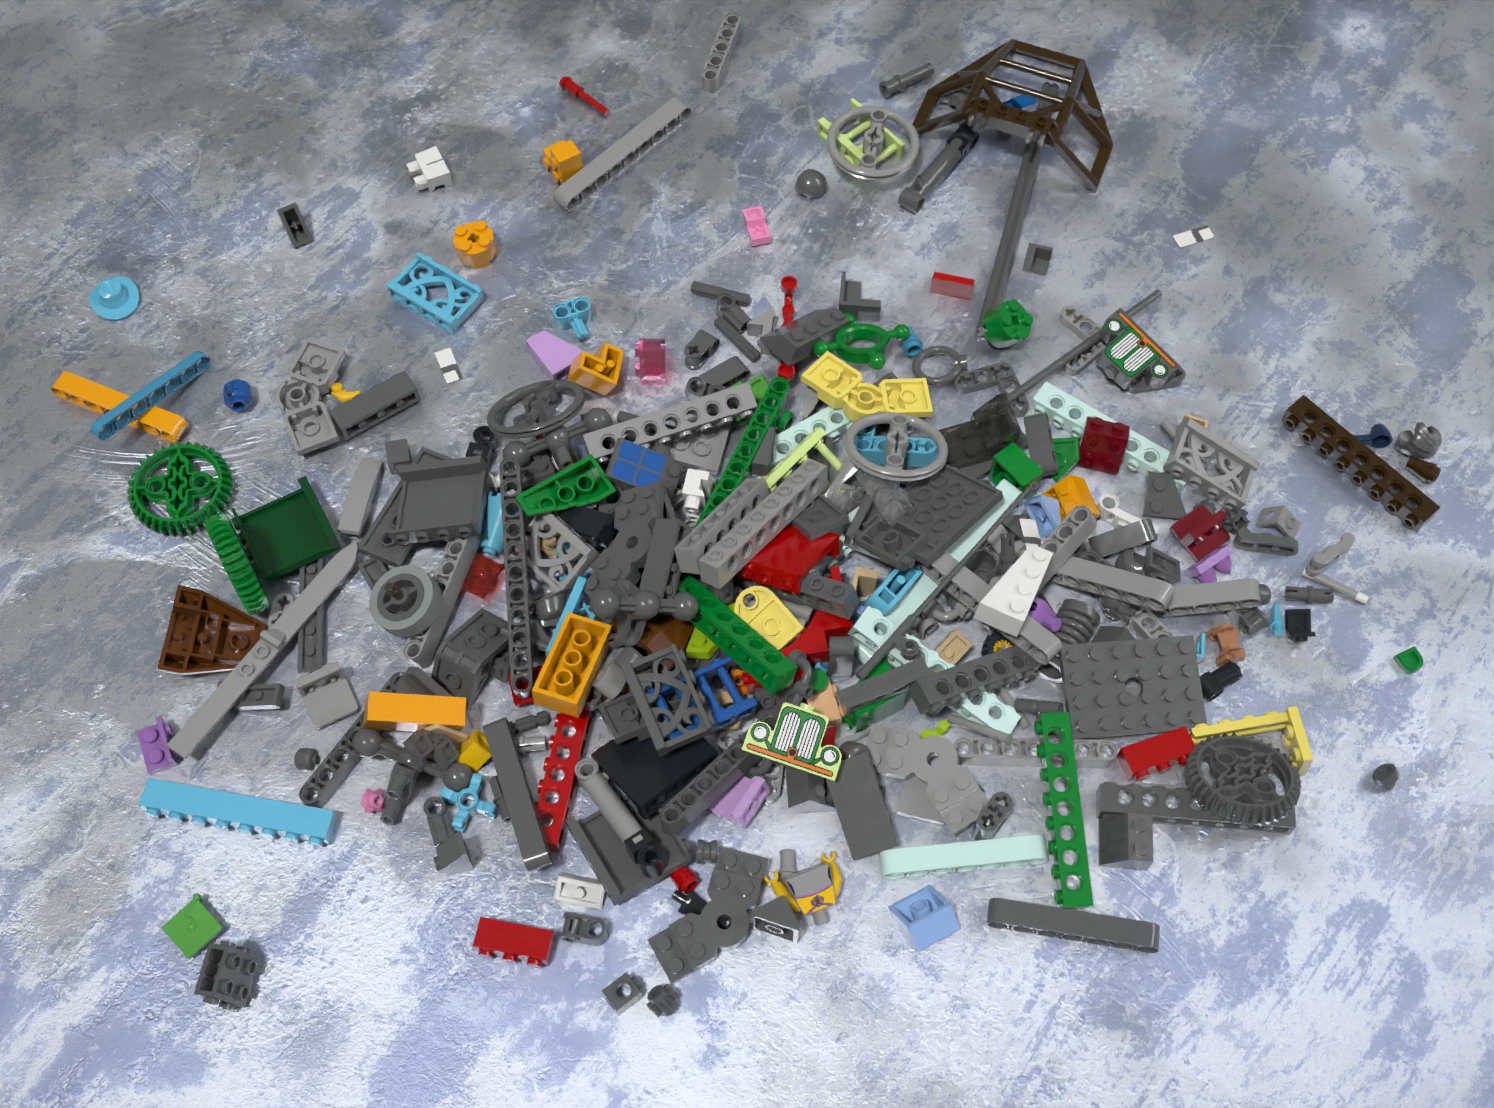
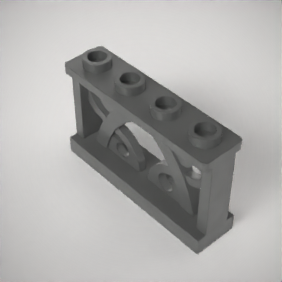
M675 643L630 663L629 661L621 665L659 757L702 737L713 734L711 726L715 725L710 711L706 713L702 705L706 704L701 691L696 692L693 686L696 680L692 670L687 671L684 663L687 662L682 649L677 650ZM672 660L675 663L674 671H668V665H665L663 674H658V667L662 661ZM653 665V673L635 675L636 672ZM680 673L682 674L685 683L676 679L677 677H679ZM651 683H655L654 693L646 694L645 689L647 687L652 688ZM660 684L672 687L682 693L681 702L675 715L665 708H649V705L659 696ZM691 697L694 701L696 708L689 707ZM664 714L670 721L668 723L665 718L664 722L660 723L657 721V717ZM692 715H696L700 719L699 726L694 730L685 729L680 724L682 720L686 724H693L689 720ZM676 728L683 734L664 742V739L673 733Z

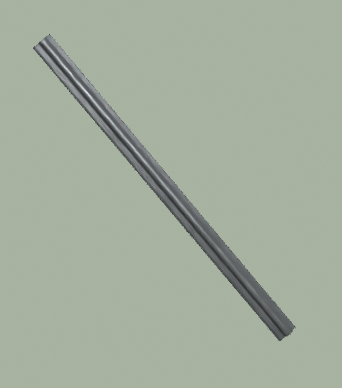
M1045 82L1041 91L1057 96L1059 87L1056 83L1051 85L1049 82ZM1038 100L1036 110L1054 104L1043 100ZM1033 140L1030 144L1027 143L977 325L976 334L979 337H986L984 333L987 331L986 326H983L982 323L984 314L988 310L1000 305L1004 296L1043 146L1042 148L1038 147L1037 142Z

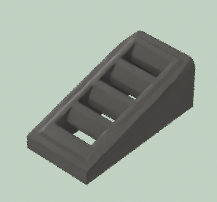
M769 427L752 461L751 470L754 475L766 476L770 472L775 443L774 427Z

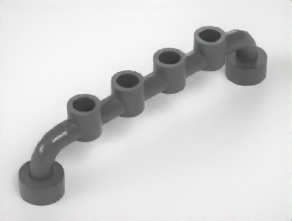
M794 649L789 654L788 659L798 667L797 670L803 669V675L801 680L797 681L794 685V695L788 703L800 707L802 698H810L814 690L813 686L809 685L812 677V666L807 661L806 653ZM764 757L763 763L759 767H757L758 764L756 762L743 776L748 778L762 776L768 772L773 763L779 764V762Z

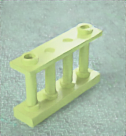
M854 98L850 99L849 110L863 106ZM870 116L855 118L861 123L859 126L846 134L838 131L836 135V147L839 153L852 165L860 166L861 157L864 153L862 149L863 143L855 146L850 140L870 129ZM822 117L817 122V134L827 143V135L832 122ZM885 127L882 131L884 134L883 144L887 148L882 150L880 155L876 156L877 163L892 153L900 160L904 157L905 144Z
M821 427L815 428L763 478L766 480L769 494L776 489L777 485L775 483L780 478L786 479L792 474L793 470L791 467L796 462L803 464L808 459L806 452L812 447L813 449L816 448L837 472L839 471L842 463L823 443L822 437L826 432ZM835 476L830 481H828V487L821 492V494H825Z

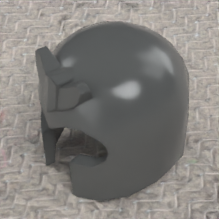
M978 549L964 564L966 568L987 584L995 576L999 577L1000 575L999 561L995 554L987 549Z

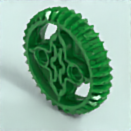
M179 441L177 446H174L172 443H170L168 448L162 446V450H154L152 456L146 454L147 460H140L141 467H135L136 473L131 474L132 480L128 481L130 488L127 489L129 495L127 498L134 516L146 528L152 529L155 533L160 531L164 536L167 533L174 536L176 532L182 536L184 531L191 535L193 529L200 532V527L205 526L206 519H209L212 515L220 514V510H227L225 503H230L229 496L233 495L231 488L234 487L232 482L233 476L226 460L218 452H215L212 447L208 448L205 444L201 446L198 442L192 445L189 441L185 445ZM190 459L201 460L212 465L217 472L218 478H213L206 472H195L194 464ZM167 465V475L152 477L155 472ZM148 498L149 501L157 505H166L167 513L172 519L151 514L145 507L143 499ZM211 499L203 508L193 513L195 501Z
M223 512L210 516L209 519L205 520L206 530L243 606L250 615L264 612L265 609L270 607V601L230 519Z

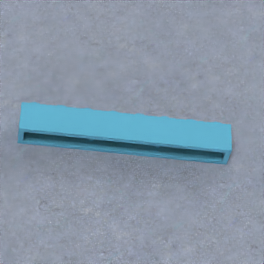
M148 778L139 802V806L145 812V815L152 818L165 816L174 822L188 820L197 826L204 827L206 824L214 825L217 829L225 831L233 828L247 835H251L252 832L261 833V836L269 839H275L276 836L284 837L286 841L298 843L299 840L306 841L309 845L315 847H322V844L331 845L339 819L333 810Z

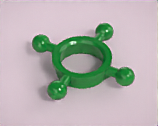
M847 312L844 315L851 321L848 326L837 332L836 342L818 341L813 350L818 357H821L827 351H834L848 362L856 364L869 363L872 369L880 370L886 362L884 357L886 345L893 338L899 341L906 340L910 335V329L905 324H898L894 330L886 331L873 324H855V316ZM855 341L877 343V345L868 348H854L847 344Z

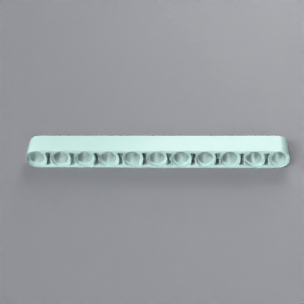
M1003 479L996 486V489L1002 491L1004 498L945 552L960 562L1017 500L1022 491L1006 479ZM922 572L884 617L901 625L937 588L938 584ZM874 628L875 633L882 636L881 630ZM861 643L854 650V657L864 665L874 655L871 650Z

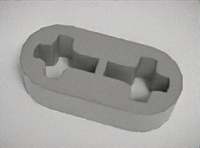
M281 593L275 597L268 620L269 628L294 602L290 594ZM285 601H288L289 605H285L283 610L280 604H284Z

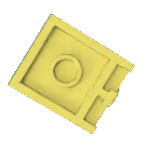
M1297 706L1288 707L1286 712L1282 713L1271 711L1265 713L1264 716L1255 717L1254 715H1248L1236 721L1224 719L1213 725L1201 723L1195 725V728H1191L1190 731L1194 744H1199L1201 740H1206L1207 737L1213 738L1217 734L1222 736L1226 733L1231 736L1235 733L1237 736L1242 734L1247 736L1282 730V744L1284 748H1288L1290 755L1288 759L1293 760L1292 765L1297 767V773L1300 776L1306 775L1313 761Z

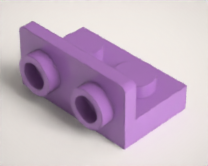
M162 717L156 718L157 724L137 731L147 772L150 776L178 766L176 757L179 755L166 746L171 740L170 736L174 735L171 724L169 722L165 723Z

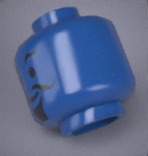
M234 379L224 385V404L228 408L240 412L251 406L252 390L248 382Z

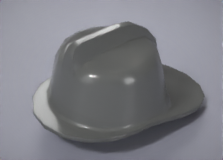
M574 586L562 589L549 597L532 603L530 605V614L536 615L543 627L558 624Z

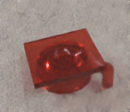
M476 552L461 589L483 600L486 594L496 587L499 574L502 570L505 572V564H499Z

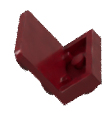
M1087 416L1079 448L1080 460L1076 465L1116 475L1119 472L1128 443L1130 426L1120 422L1105 421L1099 417L1092 418Z

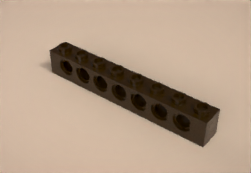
M1305 395L1300 397L1286 410L1281 421L1289 429H1292L1304 442L1309 443L1321 456L1327 458L1338 470L1351 478L1356 485L1362 487L1373 499L1386 507L1388 512L1398 517L1406 527L1417 533L1441 508Z

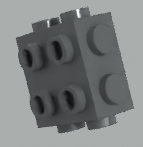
M221 940L220 944L209 943L194 994L203 997L204 1003L218 1005V1008L233 1011L234 1006L245 1008L260 957L250 954L251 949L236 946V943Z

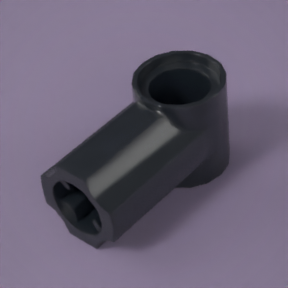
M1229 661L1213 672L1208 671L1202 674L1200 681L1205 700L1211 702L1221 695L1227 687L1239 681L1243 676L1240 667L1236 663Z

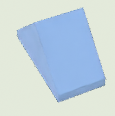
M1045 495L1023 499L1022 503L1030 518L1036 520L1041 538L1049 536L1061 523L1059 500Z

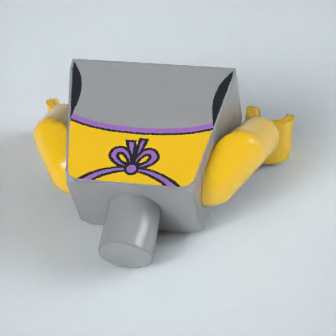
M830 851L829 856L831 859H826L823 852H821L819 864L782 877V882H779L778 872L773 870L772 873L775 879L768 880L766 875H764L765 884L767 887L772 888L777 897L785 895L793 912H799L801 915L811 913L815 925L824 924L829 921L825 908L836 904V897L839 895L842 882L839 869L834 862V851Z

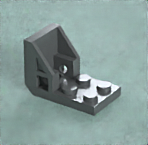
M483 608L442 641L435 654L431 678L452 697H465L466 708H469L474 703L490 673L493 658L509 644V637L500 634L503 626L508 627V622Z

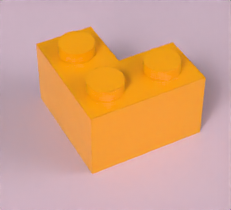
M561 140L543 149V165L546 169H550L556 183L559 182L560 185L583 168L581 152L572 140L567 142Z
M606 342L594 355L582 351L571 362L568 380L606 396L617 385L624 351Z

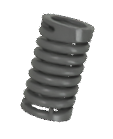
M1071 598L1066 599L1056 614L1057 618L1061 620V627L1058 631H1052L1051 633L1061 641L1062 645L1087 643L1090 640V635L1094 633V628L1100 622V616L1094 608L1085 602ZM1057 653L1047 665H1042L1045 670L1040 667L1036 670V673L1047 680L1062 683Z

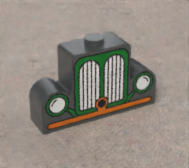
M1121 308L1116 310L1104 322L1100 330V338L1108 345L1101 350L1096 363L1122 389H1127L1143 375L1147 385L1152 388L1162 387L1175 376L1181 366Z

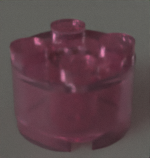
M639 338V342H635V357H639V363L635 365V377L640 378V381H665V375H661L665 374V346H661V344H665V338Z

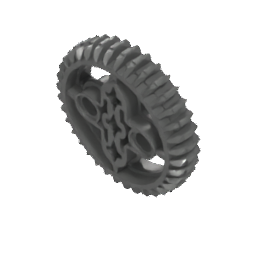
M1226 733L1222 736L1217 734L1213 738L1207 737L1206 740H1201L1198 745H1195V750H1191V753H1189L1184 771L1188 791L1192 793V798H1197V804H1204V810H1211L1213 816L1218 814L1222 820L1225 818L1231 820V824L1236 821L1241 826L1244 823H1248L1252 827L1257 823L1262 827L1265 823L1271 825L1272 822L1278 823L1280 819H1285L1288 814H1291L1298 803L1301 794L1300 774L1297 773V767L1292 765L1293 760L1287 759V754H1280L1279 748L1274 749L1271 743H1263V739L1258 741L1253 736L1248 738L1244 734L1237 736L1235 733L1231 736ZM1204 762L1209 764L1210 774L1216 779L1212 787L1205 780L1200 769L1201 764ZM1272 771L1277 775L1284 787L1285 793L1282 797L1276 792L1275 782L1269 778L1272 775Z

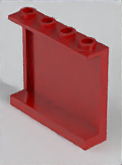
M789 523L735 576L799 595L800 580L825 556L836 558L840 554L839 534L829 532L810 541Z

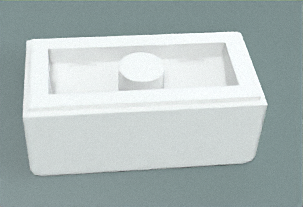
M561 872L557 879L554 900L602 910L606 892L598 879Z

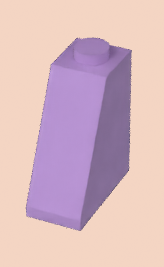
M544 330L538 334H533L526 340L528 353L549 380H567L571 362L584 351Z

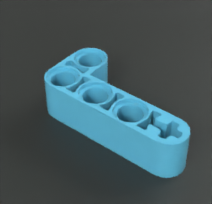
M876 425L862 429L854 440L856 449L870 462L876 465H885L884 448L886 436H877ZM909 437L903 466L925 467L931 464L938 455V449L934 441L930 438ZM896 439L895 453L897 452V451H896V449H897V442H898L897 439Z

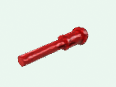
M563 76L559 85L563 91H568L575 98H581L604 116L609 115L610 110L585 93L584 88L575 83L572 77Z

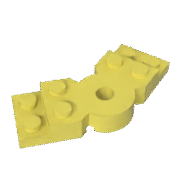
M828 351L801 375L800 381L817 391L818 399L833 409L842 408L846 417L853 422L864 416L880 412H896L915 417H932L933 414L926 378L884 379L878 387L873 384L862 383V374Z

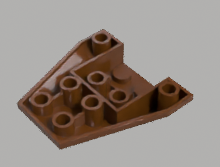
M616 614L612 618L599 621L612 625L613 634L618 632ZM656 615L646 621L641 639L636 645L646 650L648 655L665 649L674 643L677 650L682 649L684 652L695 626L689 621L676 620L672 615ZM664 660L659 664L658 668L663 671L665 665H668L667 670L670 671L675 663L672 660Z

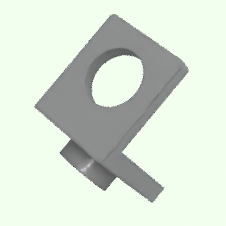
M1285 505L1263 508L1256 526L1276 525L1285 536H1291L1295 539L1301 523ZM1274 512V515L1271 519L1264 521L1265 517L1269 513Z

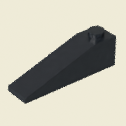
M584 506L554 511L586 539V543L596 548L599 545L608 548L617 531L614 527V518L605 512Z

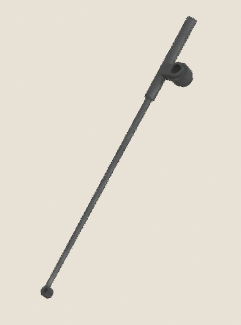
M1037 482L1030 483L1027 489L917 610L902 622L856 673L860 680L863 681L893 646L900 651L901 656L906 660H912L917 657L919 653L918 643L913 639H907L903 635L1030 491L1036 492L1039 485Z

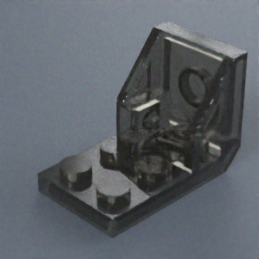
M1005 393L996 395L974 411L970 421L939 430L948 445L946 464L962 469L993 460L994 455L1012 442L1017 443L1021 428Z

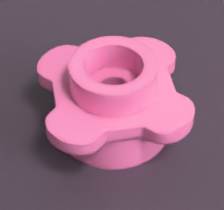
M378 788L376 791L367 789L362 795L361 804L366 813L383 811V789Z

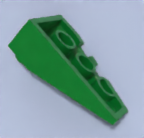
M591 454L515 496V499L528 517L594 504L612 495L616 490L609 479L605 477V473Z

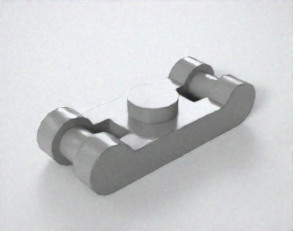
M1344 533L1340 538V542L1333 547L1329 545L1321 553H1315L1311 562L1305 568L1307 575L1316 577L1346 556L1349 548L1355 542V537L1351 533Z

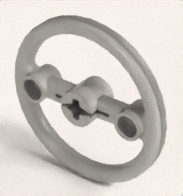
M861 106L844 112L831 124L827 135V149L834 163L846 173L865 180H886L896 177L913 165L919 153V136L913 124L900 113L881 106ZM870 116V129L864 133L862 147L864 155L861 157L860 166H855L846 161L836 147V135L840 128L848 121L858 117ZM889 119L900 125L908 134L911 144L910 151L907 157L898 165L884 170H876V156L881 154L884 134L882 131L885 128L886 120Z
M880 412L864 416L850 425L844 440L846 453L857 467L873 476L890 481L909 482L928 478L943 468L948 455L947 442L939 430L918 417L903 413ZM888 423L890 427L884 448L886 462L885 466L882 467L864 458L856 449L854 440L862 429L875 424ZM907 427H913L925 433L936 444L938 455L931 464L919 469H903L909 437L906 434ZM896 439H897V440H898V442H897V449H896L897 452L895 453V446H896Z

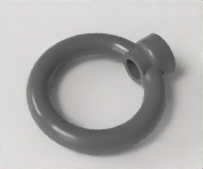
M947 346L928 347L916 355L912 363V371L916 378H926L927 385H944L953 381L960 372L968 371L966 354L959 355L957 351ZM944 354L952 358L954 367L950 373L944 376L930 377L921 371L920 365L928 356Z

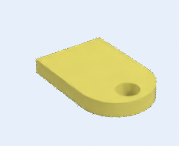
M749 587L742 591L736 599L734 613L779 651L783 650L806 629L781 599L766 587ZM752 594L756 598V603L752 607H747L745 599L748 595Z

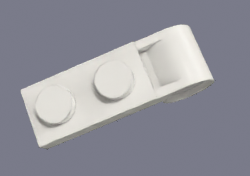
M1105 493L1100 497L1097 508L1101 516L1098 518L1117 529L1142 520L1119 509V499L1116 495ZM1153 525L1155 533L1157 534L1159 528Z

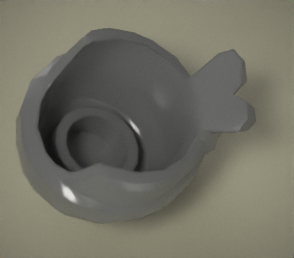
M1125 549L1119 554L1115 561V568L1143 575L1144 556L1135 553L1134 549Z
M1099 595V604L1104 615L1112 620H1116L1120 616L1125 624L1128 625L1130 617L1136 614L1135 609L1129 608L1130 603Z

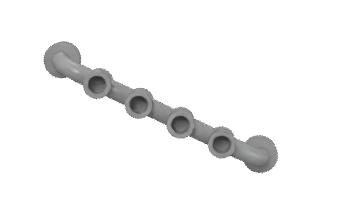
M1022 540L1014 543L1017 560L1027 550ZM1004 574L1000 577L995 576L991 579L989 585L993 588ZM932 600L923 610V614L927 618L932 617L940 621H951L959 616L965 620L973 613L960 601L949 612H942L943 607L936 600Z

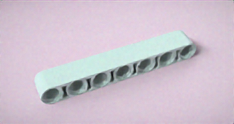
M1044 835L899 848L879 853L882 878L885 880L1039 865L1049 861Z

